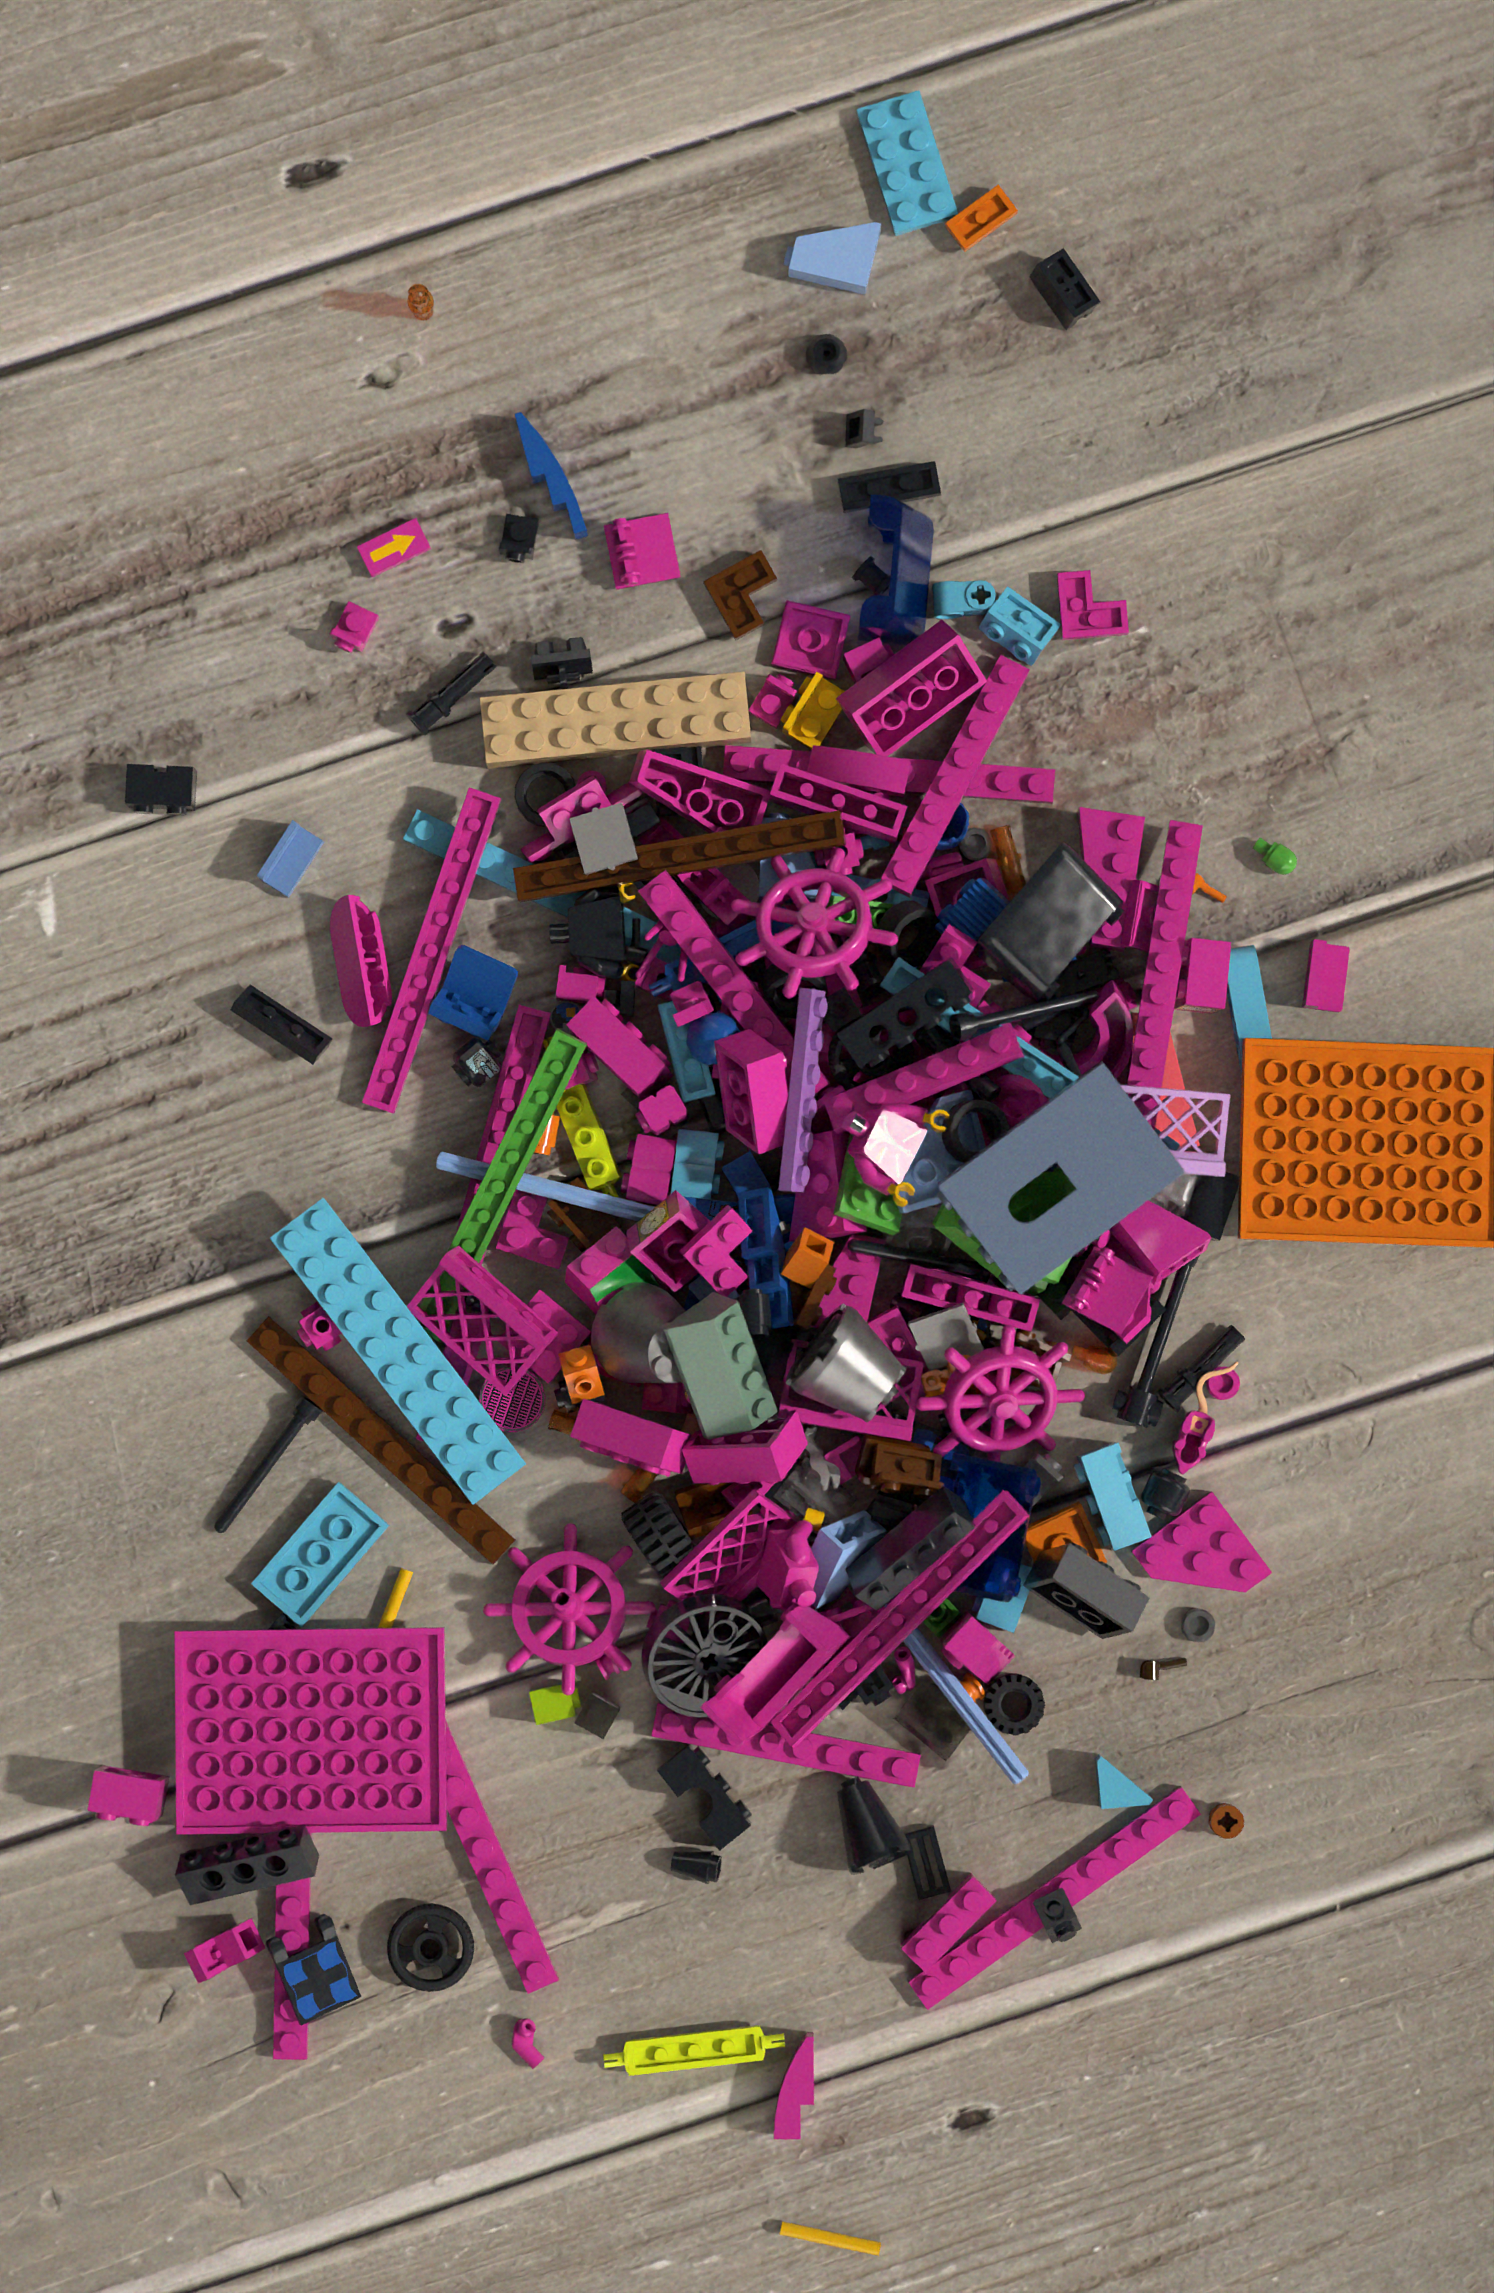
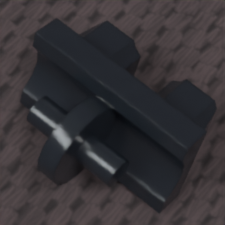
M582 637L569 638L566 640L567 651L554 653L553 642H536L534 655H531L534 680L547 679V684L560 683L561 689H568V682L580 681V675L592 674L590 649L586 648L584 639Z

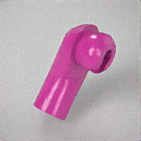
M899 1647L896 1649L894 1657L901 1675L894 1677L892 1683L897 1693L903 1694L907 1690L912 1691L916 1685L915 1662L908 1648Z

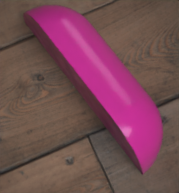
M345 895L335 903L330 917V935L342 1003L347 1016L355 1025L368 1027L380 1023L387 1010V1006L392 1004V990L380 922L376 912H370L368 907L360 901L359 896Z

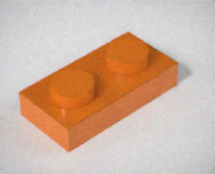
M997 185L947 221L945 227L962 250L966 252L1014 217L1018 210L1001 187Z

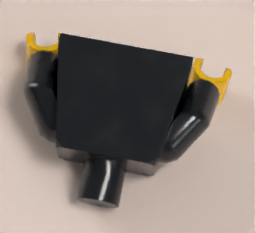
M633 883L606 888H593L575 900L574 907L568 908V923L550 924L551 944L569 943L570 955L577 959L579 966L598 976L619 979L620 981L636 982L637 979L629 977L628 971L630 968L639 969V966L621 964L627 963L624 903L636 897V895H626L624 887H628Z

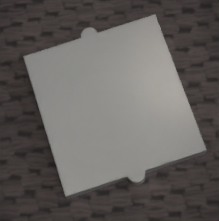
M622 802L602 809L594 807L592 812L569 818L585 875L607 868L614 870L617 865L638 859Z
M964 1303L911 1320L908 1323L916 1340V1350L921 1351L929 1371L948 1365V1361L944 1357V1352L947 1348H954L961 1355L970 1356L984 1350L976 1333L977 1325L972 1323Z

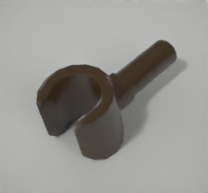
M1186 1658L1160 1662L1143 1661L1140 1666V1678L1159 1680V1670L1187 1666Z

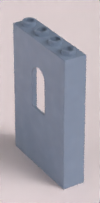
M1101 1060L938 1182V1188L941 1191L937 1193V1196L948 1210L954 1207L960 1215L961 1219L957 1222L968 1237L974 1234L982 1244L978 1250L989 1264L995 1261L1002 1271L998 1276L1010 1292L1016 1289L1021 1295L1184 1174L1185 1171ZM1057 1162L1077 1189L1036 1220L1029 1223L1015 1220L1008 1208L1012 1195Z

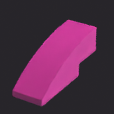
M813 745L807 772L858 790L876 791L904 797L911 761L847 749Z
M806 2032L786 2068L775 2109L774 2139H801V2105H814L813 2032Z

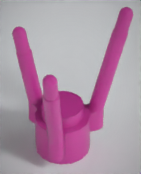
M660 920L644 936L645 940H650L657 933L659 934L656 943L636 972V978L642 977L663 944L668 946L678 944ZM682 948L678 968V981L680 982L684 980L688 958Z

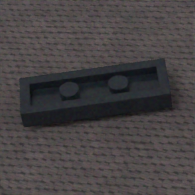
M935 461L838 479L843 513L941 496Z
M251 984L234 1001L230 1010L312 1065L327 1050L333 1039Z

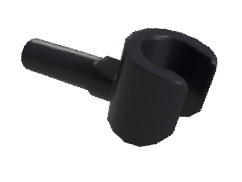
M632 918V939L626 959L629 963L640 966L648 955L649 949L639 946L641 940V918Z

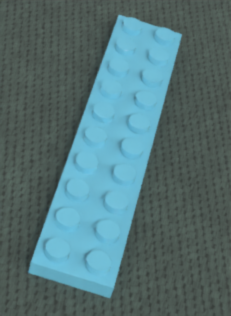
M324 1197L270 1237V1240L472 1505L526 1465L525 1461Z

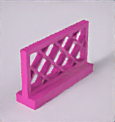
M456 1246L444 1255L439 1262V1266L407 1305L413 1316L505 1396L510 1393L543 1350L559 1334L460 1246ZM444 1271L448 1272L455 1279L456 1290L441 1291L440 1276ZM434 1286V1291L428 1292ZM474 1295L480 1300L481 1312L467 1313L464 1296ZM457 1296L459 1313L445 1314L442 1297ZM435 1297L437 1314L428 1315L418 1304L423 1298ZM499 1317L504 1321L507 1334L492 1335L490 1318ZM482 1318L484 1335L470 1336L467 1319ZM460 1319L462 1336L453 1337L447 1332L446 1320ZM524 1339L534 1350L527 1357H517L515 1340ZM507 1340L510 1357L495 1358L493 1341ZM485 1341L487 1358H477L472 1353L471 1342ZM511 1363L512 1378L508 1383L504 1382L497 1375L496 1364ZM518 1363H523L518 1369Z
M791 1339L794 1345L787 1362L778 1419L787 1418L786 1412L797 1410L800 1421L803 1424L870 1434L907 1442L911 1441L916 1401L918 1399L924 1362L896 1357L901 1365L916 1368L914 1381L907 1387L901 1389L898 1383L893 1384L898 1393L890 1400L892 1402L900 1395L909 1406L907 1420L893 1418L885 1408L886 1405L880 1402L877 1412L882 1409L887 1417L874 1415L866 1423L858 1417L836 1408L828 1407L819 1402L821 1405L808 1403L812 1400L811 1398H807L802 1402L788 1400L790 1386L786 1384V1378L795 1361L797 1347L806 1349L810 1343ZM912 1388L911 1398L909 1400L905 1395V1392Z
M754 1489L659 1583L663 1589L679 1600L696 1596V1591L704 1590L701 1594L726 1595L742 1601L757 1586L756 1579L770 1530L794 1529L799 1520L794 1513L788 1509H782ZM759 1502L761 1504L760 1513L747 1516L748 1512ZM775 1520V1521L767 1528V1521ZM759 1523L757 1532L745 1534L746 1526ZM737 1528L736 1537L724 1539V1535L729 1530ZM752 1543V1544L743 1552V1546H744V1544ZM735 1547L734 1555L721 1558L723 1549ZM714 1552L713 1560L700 1563V1559L706 1553ZM728 1566V1567L719 1575L720 1568ZM711 1570L710 1578L698 1581V1573ZM690 1575L689 1583L675 1586L682 1577Z

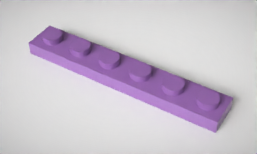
M800 988L779 1181V1190L804 1193L805 1186L808 1184L810 1177L809 1167L807 1166L808 1152L811 1151L813 1146L811 1124L817 1110L814 1095L815 1086L820 1079L819 1051H821L824 1044V1035L821 1031L822 1020L827 1012L825 991Z

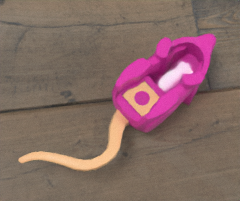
M1237 1361L1228 1368L1209 1371L1199 1379L1196 1386L1199 1404L1198 1411L1192 1410L1186 1413L1180 1426L1178 1439L1172 1442V1451L1180 1474H1185L1189 1469L1197 1465L1201 1458H1205L1206 1446L1214 1435L1215 1420L1207 1415V1402L1202 1391L1204 1382L1208 1378L1232 1371L1238 1365Z

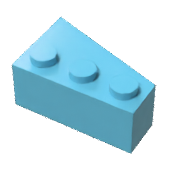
M1117 1442L1076 1456L1078 1464L1073 1465L1080 1484L1086 1482L1091 1494L1085 1496L1092 1515L1098 1513L1102 1526L1098 1527L1097 1530L1103 1546L1110 1545L1112 1551L1152 1537L1139 1499L1136 1497L1131 1484V1476L1128 1469L1126 1470L1120 1455L1122 1452L1120 1445Z

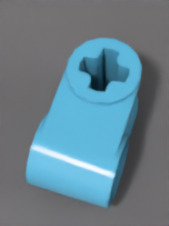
M943 581L932 585L934 618L936 619L985 615L996 602L995 589L987 581ZM978 591H984L985 596L990 597L985 599V604L980 605L977 599H972L977 597Z

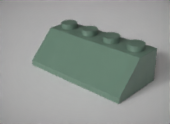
M712 1292L663 1327L705 1439L709 1440L754 1430L778 1412L738 1301Z

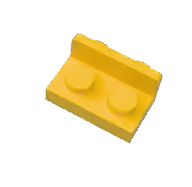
M816 672L813 678L809 676L805 678L797 692L802 695L796 706L790 704L780 720L784 723L782 729L784 734L811 750L813 745L821 746L843 710L836 698L845 692L822 678L823 675L819 672Z

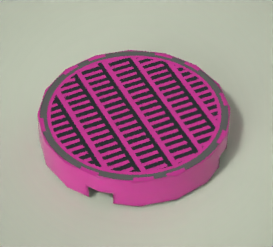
M511 1366L496 1370L497 1375L504 1382L508 1383L512 1378ZM528 1370L508 1395L505 1396L488 1380H485L480 1389L479 1396L480 1404L499 1429L514 1433L526 1430L535 1424L544 1411L546 1401L542 1383L534 1373Z

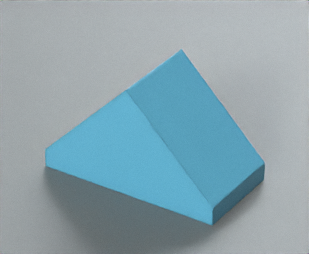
M1100 1754L1097 1755L1095 1758L1099 1807L1101 1809L1149 1805L1153 1801L1148 1794Z

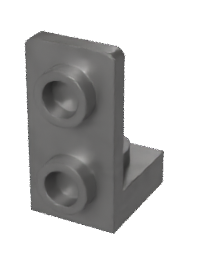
M1045 1453L1043 1457L1039 1454H1034L1009 1481V1484L1034 1506L1055 1482L1061 1481L1063 1476L1059 1471L1062 1466L1049 1454Z

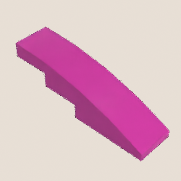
M661 816V822L647 830L638 840L642 845L685 837ZM717 868L674 875L731 931L748 916L734 912L731 909V903L735 899L750 900L735 888Z

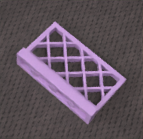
M1120 1084L1126 1093H1135L1130 1097L1133 1102L1142 1094H1150L1158 1104L1144 1116L1147 1121L1161 1109L1171 1120L1172 1124L1158 1135L1161 1140L1175 1128L1187 1140L1177 1150H1170L1183 1167L1185 1173L1225 1177L1226 1163L1223 1162L1230 1094ZM1157 1095H1162V1096H1167V1097H1166L1163 1101H1161V1100L1158 1098ZM1175 1097H1183L1190 1108L1179 1118L1175 1119L1166 1108V1105ZM1190 1098H1198L1200 1100L1194 1104ZM1208 1100H1220L1219 1114L1208 1122L1198 1108ZM1195 1112L1205 1126L1194 1136L1190 1137L1180 1124ZM1218 1123V1128L1216 1132L1213 1126H1215ZM1207 1131H1210L1216 1138L1215 1153L1202 1152L1195 1144ZM1190 1146H1192V1148H1193L1196 1152L1185 1151V1150H1186L1187 1148H1189Z

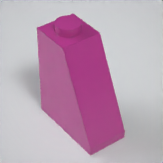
M1149 1200L1109 1229L1139 1268L1154 1276L1151 1281L1153 1285L1205 1252L1212 1238L1208 1232Z

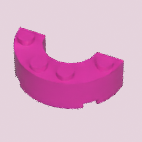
M1111 980L1098 992L1100 995L1099 999L1095 1003L1089 1004L1090 1014L1097 1023L1095 1037L1088 1047L1077 1054H1073L1082 1075L1102 1060L1115 1079H1117L1127 1065L1132 1052L1133 1023L1129 1006L1121 989ZM1041 1047L1038 1049L1063 1066L1058 1055L1050 1054Z

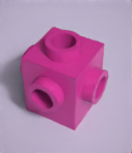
M854 832L845 834L846 845L844 847L846 855L839 873L844 875L853 874L852 867L859 866V859L864 858L861 839H855ZM836 847L815 850L814 855L817 866H822V869H826L831 853Z
M318 1302L300 1312L303 1319L298 1321L301 1328L296 1332L306 1347L313 1345L315 1350L323 1347L326 1352L342 1341L339 1336L342 1333ZM319 1320L324 1321L327 1325L324 1333H320L316 1329V1323Z

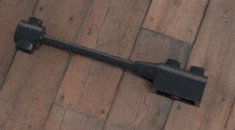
M1226 1171L1225 1177L1191 1174L1187 1188L1192 1189L1193 1193L1190 1202L1182 1201L1177 1216L1208 1232L1212 1237L1211 1240L1220 1241L1239 1187V1176ZM1199 1256L1176 1271L1164 1306L1167 1310L1161 1315L1137 1388L1127 1386L1125 1392L1118 1390L1112 1405V1409L1118 1411L1116 1418L1148 1428L1149 1425L1156 1427L1164 1402L1158 1400L1159 1396L1149 1392L1188 1277Z

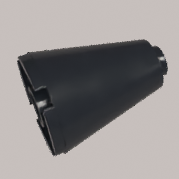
M855 1777L841 1783L842 1790L837 1792L848 1869L851 1875L864 1873L862 1867L867 1865L873 1867V1869L882 1867L906 1856V1852L913 1851L910 1841L868 1780L861 1781L860 1777Z

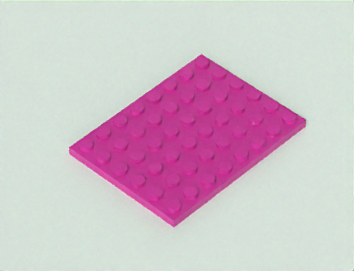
M445 1627L175 1631L176 1835L270 1833L284 1827H295L304 1824L309 1833L446 1831Z

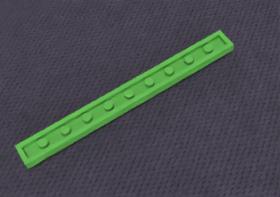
M557 1028L447 1252L456 1246H460L474 1260L480 1263L588 1043ZM444 1271L440 1276L441 1291L456 1290L455 1279L448 1272ZM434 1286L428 1292L434 1291ZM457 1296L442 1297L444 1313H455L458 1308ZM435 1297L424 1298L420 1306L428 1315L437 1314ZM417 1319L429 1337L441 1342L439 1337ZM446 1320V1328H448L451 1320Z

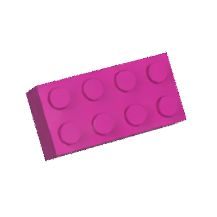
M941 619L838 696L836 700L864 744L874 754L888 757L987 683V680L959 634Z

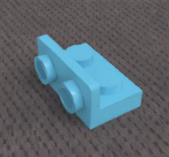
M1007 586L987 612L979 626V630L985 633L989 639L999 643L1013 653L1017 659L1032 666L1058 631L1061 624Z

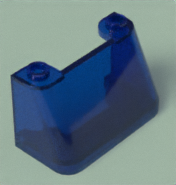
M871 495L868 527H875L880 532L883 544L893 545L889 596H871L862 604L858 640L872 641L880 637L882 643L908 645L925 631L934 532L933 522L926 514L893 497Z
M953 1453L950 1469L958 1472L959 1481L953 1480L952 1487L957 1488L956 1495L965 1500L971 1517L976 1518L1002 1491H1008L1029 1514V1517L954 1590V1592L1001 1602H1010L1020 1592L1021 1578L1018 1575L1033 1499L1040 1491L1041 1479L1037 1477L1036 1470L1032 1468Z

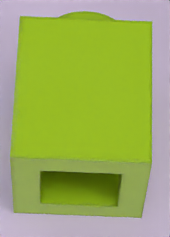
M562 1683L530 1690L529 1694L536 1725L575 1717L577 1715L576 1708L581 1707L578 1688H575L571 1695L563 1694L561 1689Z

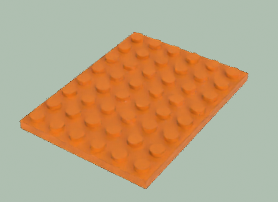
M1244 1038L1242 1044L1238 1239L1494 1248V1048Z

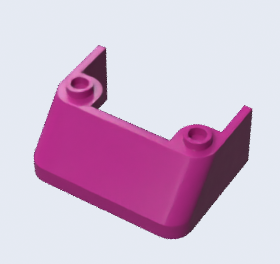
M792 1604L780 1617L783 1621L780 1630L739 1674L733 1678L726 1675L714 1687L717 1694L706 1701L700 1708L740 1746L766 1728L849 1640L851 1636L841 1626L810 1607H797L795 1604Z

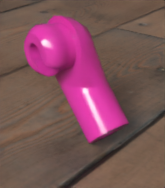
M525 2018L518 2020L513 2027L512 2048L534 2069L545 2057L533 2046L534 2032L536 2030L535 2023L531 2019Z

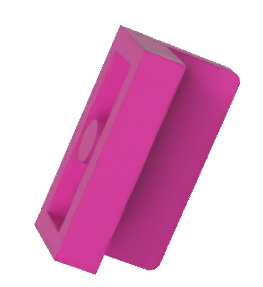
M1313 939L1310 942L1302 1008L1337 1013L1342 1011L1350 952L1349 947L1327 944L1325 940Z

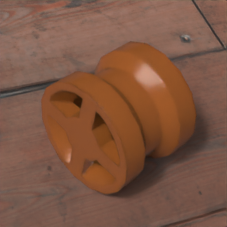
M1218 1804L1209 1813V1826L1221 1838H1235L1244 1828L1243 1814L1231 1804Z

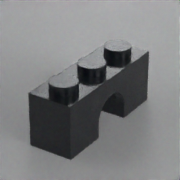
M688 1744L660 1766L657 1772L677 1797L691 1788H701L710 1794L713 1801L712 1810L699 1821V1825L720 1851L751 1826L748 1818L752 1816V1813L741 1799L735 1802L728 1794L731 1786L719 1772L714 1776L707 1764L711 1761L699 1746L693 1749Z

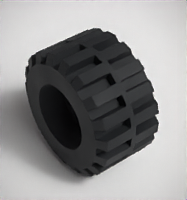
M655 1490L621 1512L624 1526L661 1579L668 1575L696 1547L693 1539H690L687 1530L662 1494Z

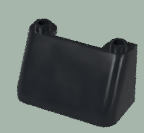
M1063 842L982 934L977 942L975 955L1032 1002H1040L1042 998L1048 1001L1060 987L1056 981L1061 972L1098 929L1107 923L1113 926L1122 916L1124 910L1121 907L1124 901L1071 847Z

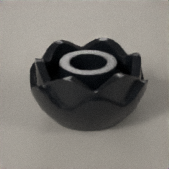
M822 334L812 339L806 349V360L817 374H836L842 369L847 360V349L842 340L837 336ZM828 351L830 355L826 357L823 353Z

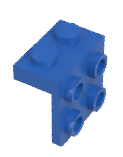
M460 945L454 953L444 985L431 1003L428 1014L446 1024H452L463 1029L474 1037L489 1041L502 1021L518 977V971L514 967L468 946Z

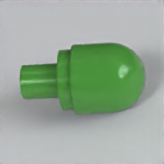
M1259 838L1253 846L1254 850L1264 856L1262 861L1266 863L1265 865L1276 873L1286 875L1296 868V855L1281 843L1274 842L1271 845L1262 838Z

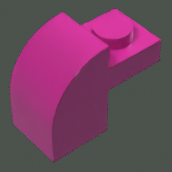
M252 1918L197 1944L194 1948L185 1952L184 1955L198 1984L225 1969L249 1959L266 1949Z

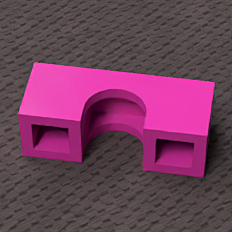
M970 1873L948 1895L945 1903L928 1920L923 1921L900 1944L901 1949L926 1973L997 1901L995 1896Z

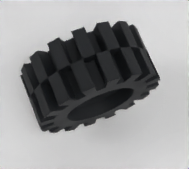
M1017 1673L1005 1674L995 1679L991 1686L989 1685L987 1688V1693L984 1697L985 1714L991 1724L1004 1734H1026L1039 1724L1038 1722L1044 1715L1045 1701L1043 1693L1038 1685L1029 1677ZM1011 1691L1020 1692L1027 1699V1709L1019 1717H1009L1001 1708L1003 1697Z

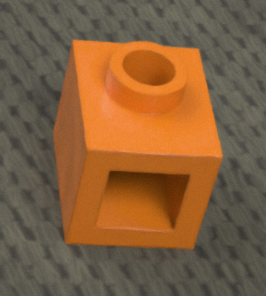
M804 1227L786 1253L781 1275L811 1289L829 1263L834 1242Z
M591 1345L558 1354L572 1404L582 1402L583 1399L589 1400L604 1395Z

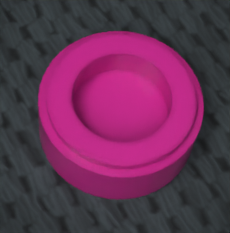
M1217 1367L1213 1371L1225 1369L1228 1367ZM1234 1370L1206 1380L1208 1393L1218 1400L1232 1398L1240 1387L1239 1376Z

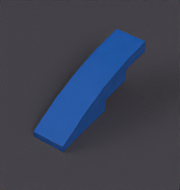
M521 412L515 413L533 484L546 480L554 512L567 509L575 540L588 537L577 499L562 467L544 439Z
M764 1187L738 1193L740 1217L752 1230L741 1242L742 1257L748 1260L750 1289H761L763 1294L770 1296L772 1329L794 1325L790 1280L781 1275L786 1253L772 1189Z

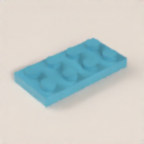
M918 90L856 109L895 236L941 223L956 216L958 211L920 91Z
M338 1482L251 1584L300 1627H303L390 1525L341 1482Z

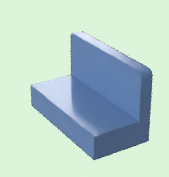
M292 820L257 874V877L289 898L324 844V841Z

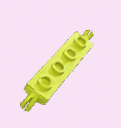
M552 1037L545 1039L543 1042L546 1050ZM579 1084L566 1089L556 1108L589 1190H602L603 1194L618 1197L614 1184L622 1178V1175L586 1085Z
M753 2025L626 2040L623 2052L603 2054L604 2067L625 2066L628 2075L633 2076L762 2061L766 2049L785 2047L784 2033L764 2036L761 2027Z

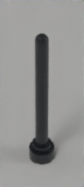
M1090 990L976 1017L973 1014L969 1015L963 1012L950 1016L949 1027L956 1041L971 1039L973 1034H977L980 1029L1093 1004L1099 999L1100 995L1096 990Z
M851 1239L847 1244L849 1251L976 1275L979 1280L999 1286L1001 1283L997 1277L978 1262L858 1239Z
M303 1395L299 1397L293 1405L295 1408L292 1412L294 1417L214 1525L216 1532L224 1533L229 1528L304 1424L308 1425L311 1420L316 1421L323 1410Z

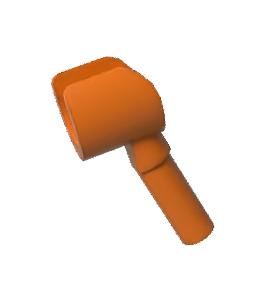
M1195 873L1192 895L1200 888L1206 894L1223 903L1227 896L1209 886L1201 875Z

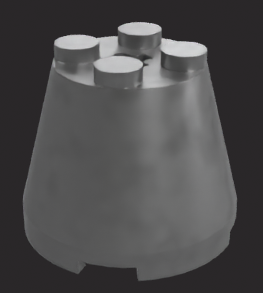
M636 1282L622 1286L621 1291L614 1295L606 1305L602 1304L595 1316L591 1331L592 1351L597 1355L605 1372L618 1380L627 1383L681 1382L682 1378L663 1327L686 1311L667 1291L655 1285Z
M841 1304L817 1328V1334L810 1341L805 1351L799 1353L787 1375L786 1384L798 1394L858 1417L867 1423L877 1412L880 1402L886 1405L893 1398L897 1391L893 1384H896L901 1379L906 1368L900 1364L857 1310L848 1305Z

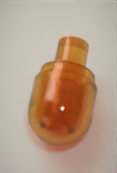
M1096 1344L1094 1346L1089 1345L1088 1349L1076 1345L1072 1348V1358L1083 1361V1367L1089 1371L1109 1374L1117 1366V1357L1108 1348Z

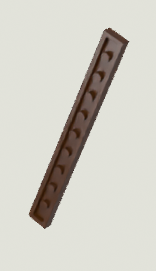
M838 810L635 846L638 859L617 865L614 870L607 868L585 875L579 856L513 868L517 898L521 903L588 891L593 888H606L651 880L665 870L670 876L770 859L775 856L781 857L846 845L842 813Z
M270 1316L246 1340L491 1564L494 1565L515 1542L516 1539L479 1505L476 1503L472 1505L457 1485Z

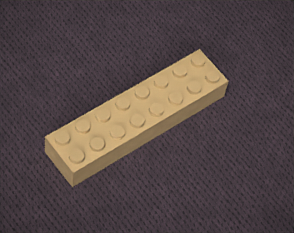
M745 671L480 697L485 758L488 769L533 765L541 762L553 763L635 755L639 751L646 749L653 751L654 749L696 746L706 748L751 743Z

